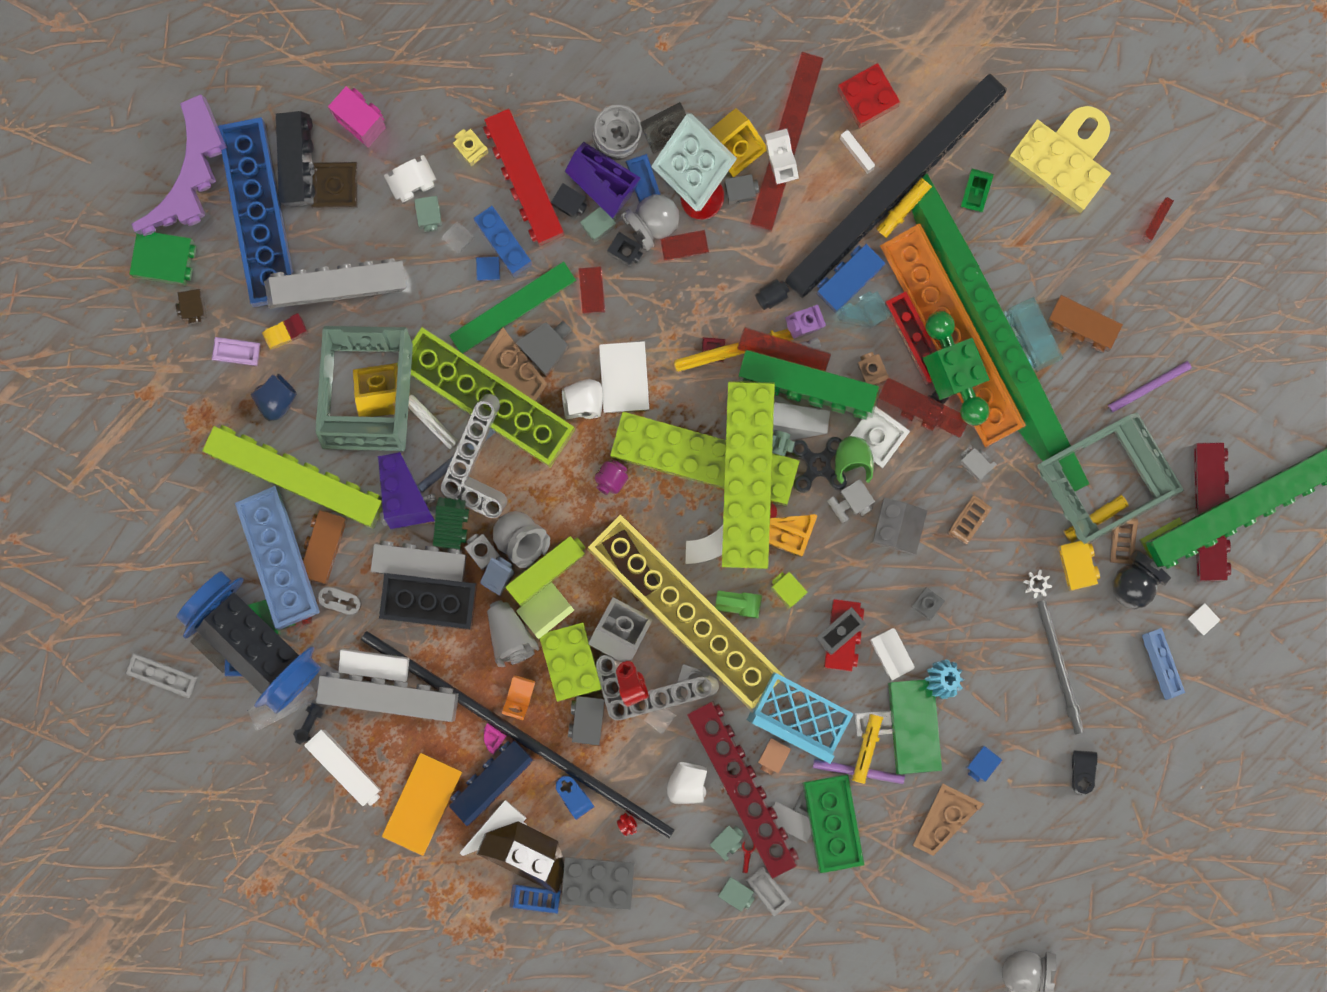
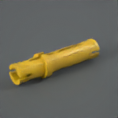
M921 177L893 210L890 209V214L876 229L884 237L888 238L899 223L902 224L905 221L906 215L932 186Z
M1120 494L1095 512L1089 514V517L1098 526L1129 507V504L1125 497ZM1073 526L1064 530V534L1070 543L1078 539Z
M869 714L865 734L862 733L861 736L863 741L852 781L866 783L875 745L880 739L878 734L884 717Z

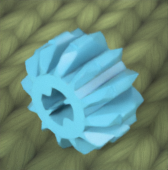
M941 660L932 663V668L926 670L929 674V677L925 678L926 681H929L926 689L932 690V696L948 699V697H955L957 691L963 689L960 685V682L965 680L962 677L960 678L963 670L957 669V663Z

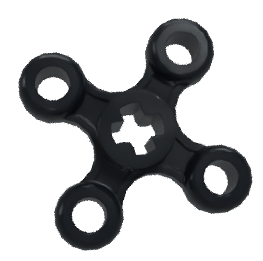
M831 437L828 439L826 448L821 453H813L809 449L808 444L803 440L794 441L791 454L796 458L803 459L807 464L806 472L794 480L793 486L797 492L807 493L812 486V481L817 477L826 478L834 490L845 488L847 484L846 476L842 473L844 482L841 485H836L834 479L837 476L835 470L830 465L831 459L836 455L837 449L831 448V443L836 442L840 444L841 438ZM797 445H801L804 448V451L798 453L795 450V447ZM816 459H820L821 463H825V467H822L821 471H817V467L812 465V463H816ZM804 480L807 483V486L805 488L799 487L798 482Z

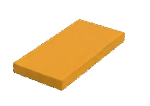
M420 753L382 837L424 856L462 772Z

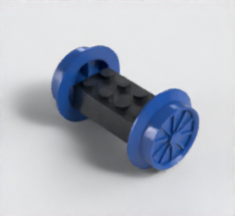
M220 571L198 589L178 612L176 618L186 626L183 637L187 639L198 632L262 694L254 704V707L258 708L267 705L277 714L291 703L321 670V667L312 659L315 648L312 646L299 656L236 594L244 579L240 577L231 580Z

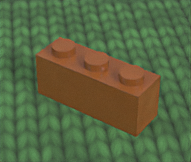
M1060 295L1047 321L1051 324L1050 327L1061 333L1065 330L1072 334L1071 338L1082 343L1085 340L1092 343V348L1103 353L1105 350L1108 352L1111 350L1123 324L1063 295Z
M319 510L318 515H313L310 527H313L312 535L307 536L304 549L307 551L305 557L302 558L310 580L328 584L348 519Z

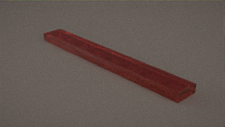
M805 52L801 53L778 131L787 129L794 156L824 59ZM770 161L750 225L772 232L786 182L776 183Z

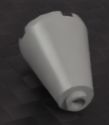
M500 600L490 605L487 614L497 666L506 667L504 662L509 661L514 665L535 654L534 649L539 650L538 644L509 603H503Z

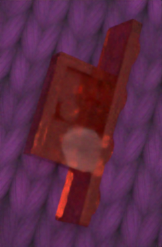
M891 378L886 380L879 395V399L897 407V411L901 412L900 416L911 422L913 419L922 422L920 426L933 432L934 429H942L960 438L967 426L960 412Z

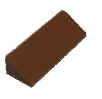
M622 530L602 542L620 573L644 596L655 591L647 589L644 585V577L647 572L651 571L647 564L644 571L640 574H633L627 568L629 558L634 554L640 553L626 530ZM617 538H624L630 544L629 553L624 558H616L611 552V545ZM618 542L614 545V550L619 554H623L627 551V547L624 543ZM635 558L631 560L630 565L633 569L640 570L643 567V562ZM653 574L647 577L649 585L656 586L659 584ZM633 595V597L635 598V600L638 602L639 599H638L636 596Z

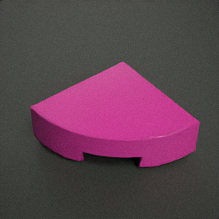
M487 723L484 729V742L489 752L494 755L506 738V735Z

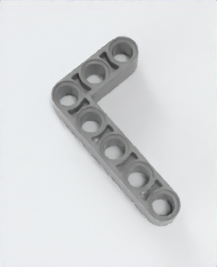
M492 394L484 395L474 407L441 484V492L447 498L465 500L466 507L489 518H496L507 506V497L502 492L470 477L500 407L498 398ZM483 404L489 405L492 411L484 409ZM474 424H480L483 430H478ZM466 443H471L475 450L469 449ZM458 462L463 463L466 469L460 468ZM449 482L456 483L458 488H453ZM470 492H475L478 498H474ZM491 501L496 502L499 508L493 507Z
M609 655L599 657L596 662V669L607 711L614 720H624L710 697L716 694L719 688V683L715 677H698L648 691L649 698L644 700L646 704L644 709L640 708L639 702L627 707L620 696L619 689L617 693L612 689L614 681L618 684L616 669L622 662ZM608 659L613 663L611 671L606 666ZM703 681H706L709 685L708 692L702 689ZM682 687H685L688 691L686 698L681 695ZM662 692L667 697L665 704L660 701V694ZM619 704L624 706L625 711L623 715L618 712Z

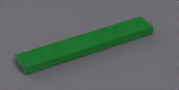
M562 262L449 336L459 352L464 354L575 283L576 279L565 262Z

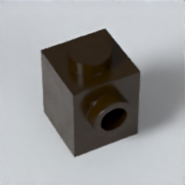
M195 289L177 292L179 303L175 304L177 316L181 317L184 322H188L189 325L202 323V319L207 318L203 291Z

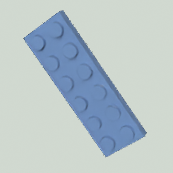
M273 486L236 502L235 505L275 629H283L320 613L279 487Z

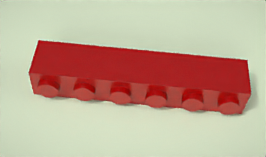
M510 109L484 119L486 126L482 128L487 139L492 138L495 144L492 150L496 160L501 159L504 167L501 168L505 180H511L513 188H510L514 200H519L522 205L519 212L524 222L529 221L532 229H529L528 232L533 243L537 241L539 246H542L565 236Z

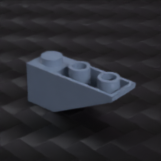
M492 557L480 584L501 596L515 574L511 569L513 566L501 557H498L497 560Z

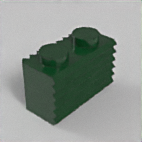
M446 497L438 498L433 546L460 550L461 544L466 543L468 529H463L464 522L468 523L470 509H465V500Z

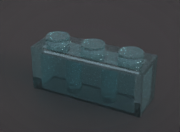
M1034 297L1008 309L1009 315L1006 316V319L1011 328L1015 327L1018 333L1016 338L1021 347H1025L1028 354L1026 357L1036 372L1064 359Z

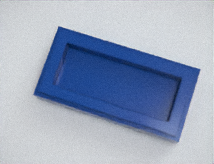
M647 154L625 161L628 170L641 178L635 188L639 203L644 198L653 194L661 195Z

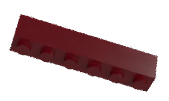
M1196 443L1193 445L1195 516L1229 499V494H1225V485L1229 484V472L1225 471V462H1228V448H1224V443ZM1223 535L1217 538L1218 543L1208 548L1202 546L1197 549L1199 552L1196 554L1197 582L1228 580V576H1231V563L1227 562V553L1231 551L1230 539L1227 540Z

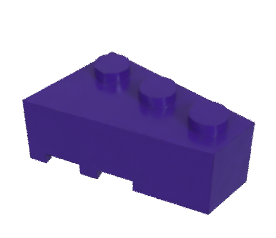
M583 142L577 148L565 169V172L612 219L631 198L641 179L586 142Z
M401 453L378 456L383 515L389 528L395 529L435 521Z

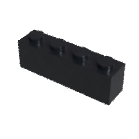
M302 111L276 114L279 204L287 207L311 205L315 197V187L312 180V175H314V164L312 163L314 146L311 140L313 122L310 114Z

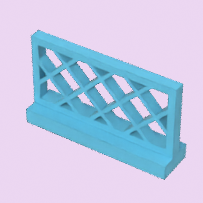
M773 672L753 713L750 712L746 720L831 764L834 758L832 754L853 713ZM777 679L784 682L787 692L775 695L773 686ZM789 685L794 687L795 689L790 690ZM799 691L803 692L806 702L794 705L792 694ZM788 695L791 707L779 710L776 699ZM773 700L775 713L766 715L760 712L765 703ZM821 701L825 712L814 716L811 704ZM807 706L810 717L799 721L796 709ZM792 711L795 723L783 724L781 714ZM839 711L845 714L842 723L834 726L830 714ZM827 716L830 727L818 731L816 719ZM812 721L815 733L804 735L800 725ZM797 726L798 731L794 730L792 727ZM831 731L833 740L830 746L827 747L822 744L820 735Z

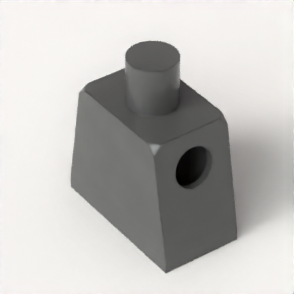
M564 321L559 323L554 329L546 322L518 340L516 344L548 376L569 348V345L563 339L572 329Z

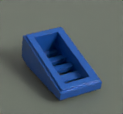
M513 884L510 907L558 914L561 891L559 890L556 894L545 888ZM520 890H524L522 904H519ZM531 891L533 892L532 904L528 905L529 892ZM539 893H543L541 907L537 906ZM548 894H552L550 908L546 907Z

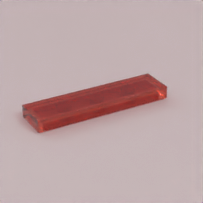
M748 327L743 328L737 349L741 351L748 350L825 372L831 357L829 352Z

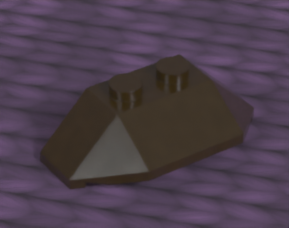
M519 821L484 834L476 853L477 855L553 893H558L564 876V862L557 840Z

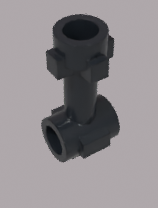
M313 702L307 707L305 711L309 714L301 729L295 730L293 733L296 740L295 743L301 745L311 739L309 732L316 718H322L324 708Z

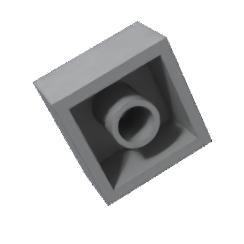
M613 597L588 644L621 662L631 661L653 618Z

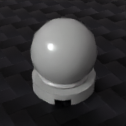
M653 194L644 198L637 205L636 212L628 209L621 216L626 225L630 224L636 231L632 234L636 241L642 245L643 249L648 251L654 247V239H663L670 236L677 229L679 209L676 203L667 196Z
M517 511L508 512L499 517L493 527V540L501 552L507 554L509 560L519 568H528L534 565V561L541 554L545 556L550 546V536L546 533L545 529L535 524L534 520L525 513Z
M1028 950L1013 953L1007 957L1001 971L1005 986L1012 992H1054L1055 983H1051V971L1056 972V954L1046 952L1045 956L1041 958L1035 952Z

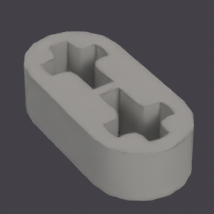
M325 587L318 594V600L322 606L347 615H354L361 608V601L357 596L332 587ZM329 591H332V596L339 598L338 602L330 601L329 604H326L323 594H328ZM353 598L357 606L347 611V606L341 604V601H350Z

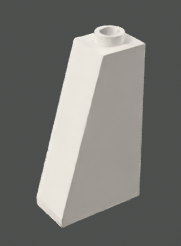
M320 730L304 745L362 806L367 804L372 806L380 798L378 793L382 790L326 730Z

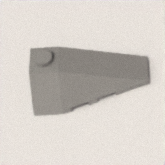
M774 402L773 434L774 430L791 434L790 440L827 434L830 411Z

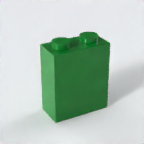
M155 232L147 236L136 233L129 275L133 278L186 286L187 281H191L193 268L190 267L191 258H195L197 246L194 245V241L191 238Z

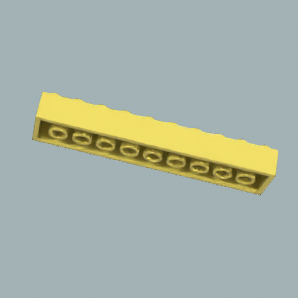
M621 515L588 547V551L636 596L750 710L757 705L773 672L785 677ZM622 530H626L640 553L634 554L629 558L627 563L628 570L633 574H640L644 571L646 564L651 570L644 577V585L647 589L655 591L647 596H644L620 573L602 542ZM617 538L613 541L611 545L613 556L624 558L629 553L630 544L626 539ZM622 542L626 545L627 551L619 554L614 550V545ZM635 558L640 559L643 562V567L640 570L633 569L630 565L631 560ZM653 574L659 584L656 586L649 585L647 577ZM777 679L773 688L780 682L779 679Z

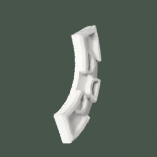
M723 525L705 538L686 541L685 564L703 563L722 555Z

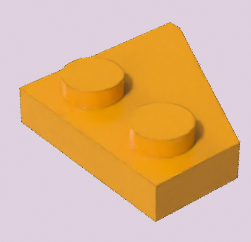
M817 515L770 518L769 545L802 557Z

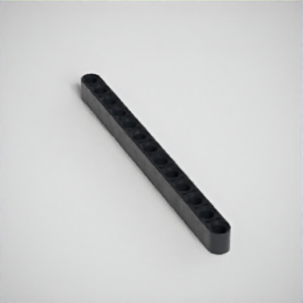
M988 74L790 273L785 283L801 298L805 297L889 213L890 209L897 205L920 178H923L1006 94L1007 88L992 74Z

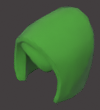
M845 437L836 451L835 473L837 480L843 483V471L846 473L863 467L866 470V482L870 483L874 472V461L868 443L861 437Z

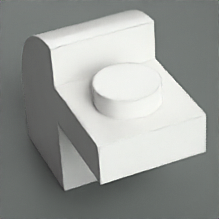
M787 129L765 134L766 149L776 183L780 184L798 179L797 165L792 153Z

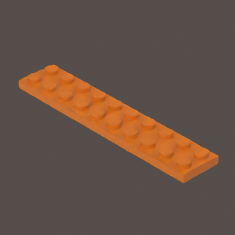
M921 224L913 226L880 245L903 291L907 292L924 326L927 318L932 313L944 311L949 313L954 319L955 329L951 336L955 344L973 338L990 379L973 387L975 395L983 398L988 403L990 409L988 419L983 424L974 426L984 446L988 447L1025 427L1026 425ZM931 338L937 351L941 350L942 347L939 340ZM958 393V396L961 402L963 403L964 401L961 396V393Z

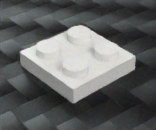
M875 406L873 418L867 417V420H861L850 436L861 437L866 440L872 451L874 463L883 469L910 431Z

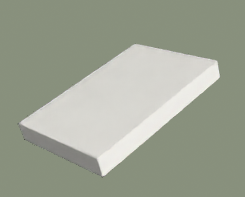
M645 341L600 344L604 413L649 410Z

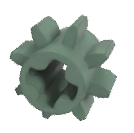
M774 430V454L785 456L786 452L792 453L795 442L790 440L791 434Z

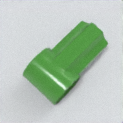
M718 590L715 608L722 612L738 613L739 616L759 618L762 595L743 592L738 594Z

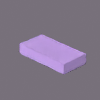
M215 337L212 360L258 366L261 344Z

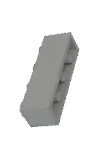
M380 541V545L374 544L371 564L372 573H390L459 582L464 581L466 555L461 554L462 550L448 549V553L439 552L438 547L425 546V550L416 549L414 544L403 543L402 547H394V542Z

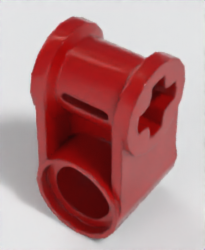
M631 661L622 662L616 669L620 696L624 704L629 707L649 698V693L642 673L637 672L634 663Z

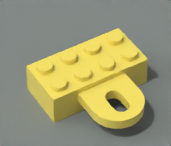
M1090 106L1075 109L1057 132H1054L1037 119L1008 160L1072 208L1082 213L1111 174L1093 160L1109 137V121L1102 111ZM1086 119H1094L1097 122V128L1088 139H1081L1078 136V129Z

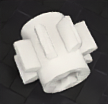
M1041 570L1037 572L1036 576L1029 572V581H1023L1024 584L1028 585L1025 593L1031 591L1034 599L1038 593H1041L1044 597L1047 596L1044 590L1052 588L1046 581L1050 576H1041ZM1033 579H1035L1036 581H1042V584L1040 585L1041 590L1039 588L1034 589L1032 587V585L1034 584Z

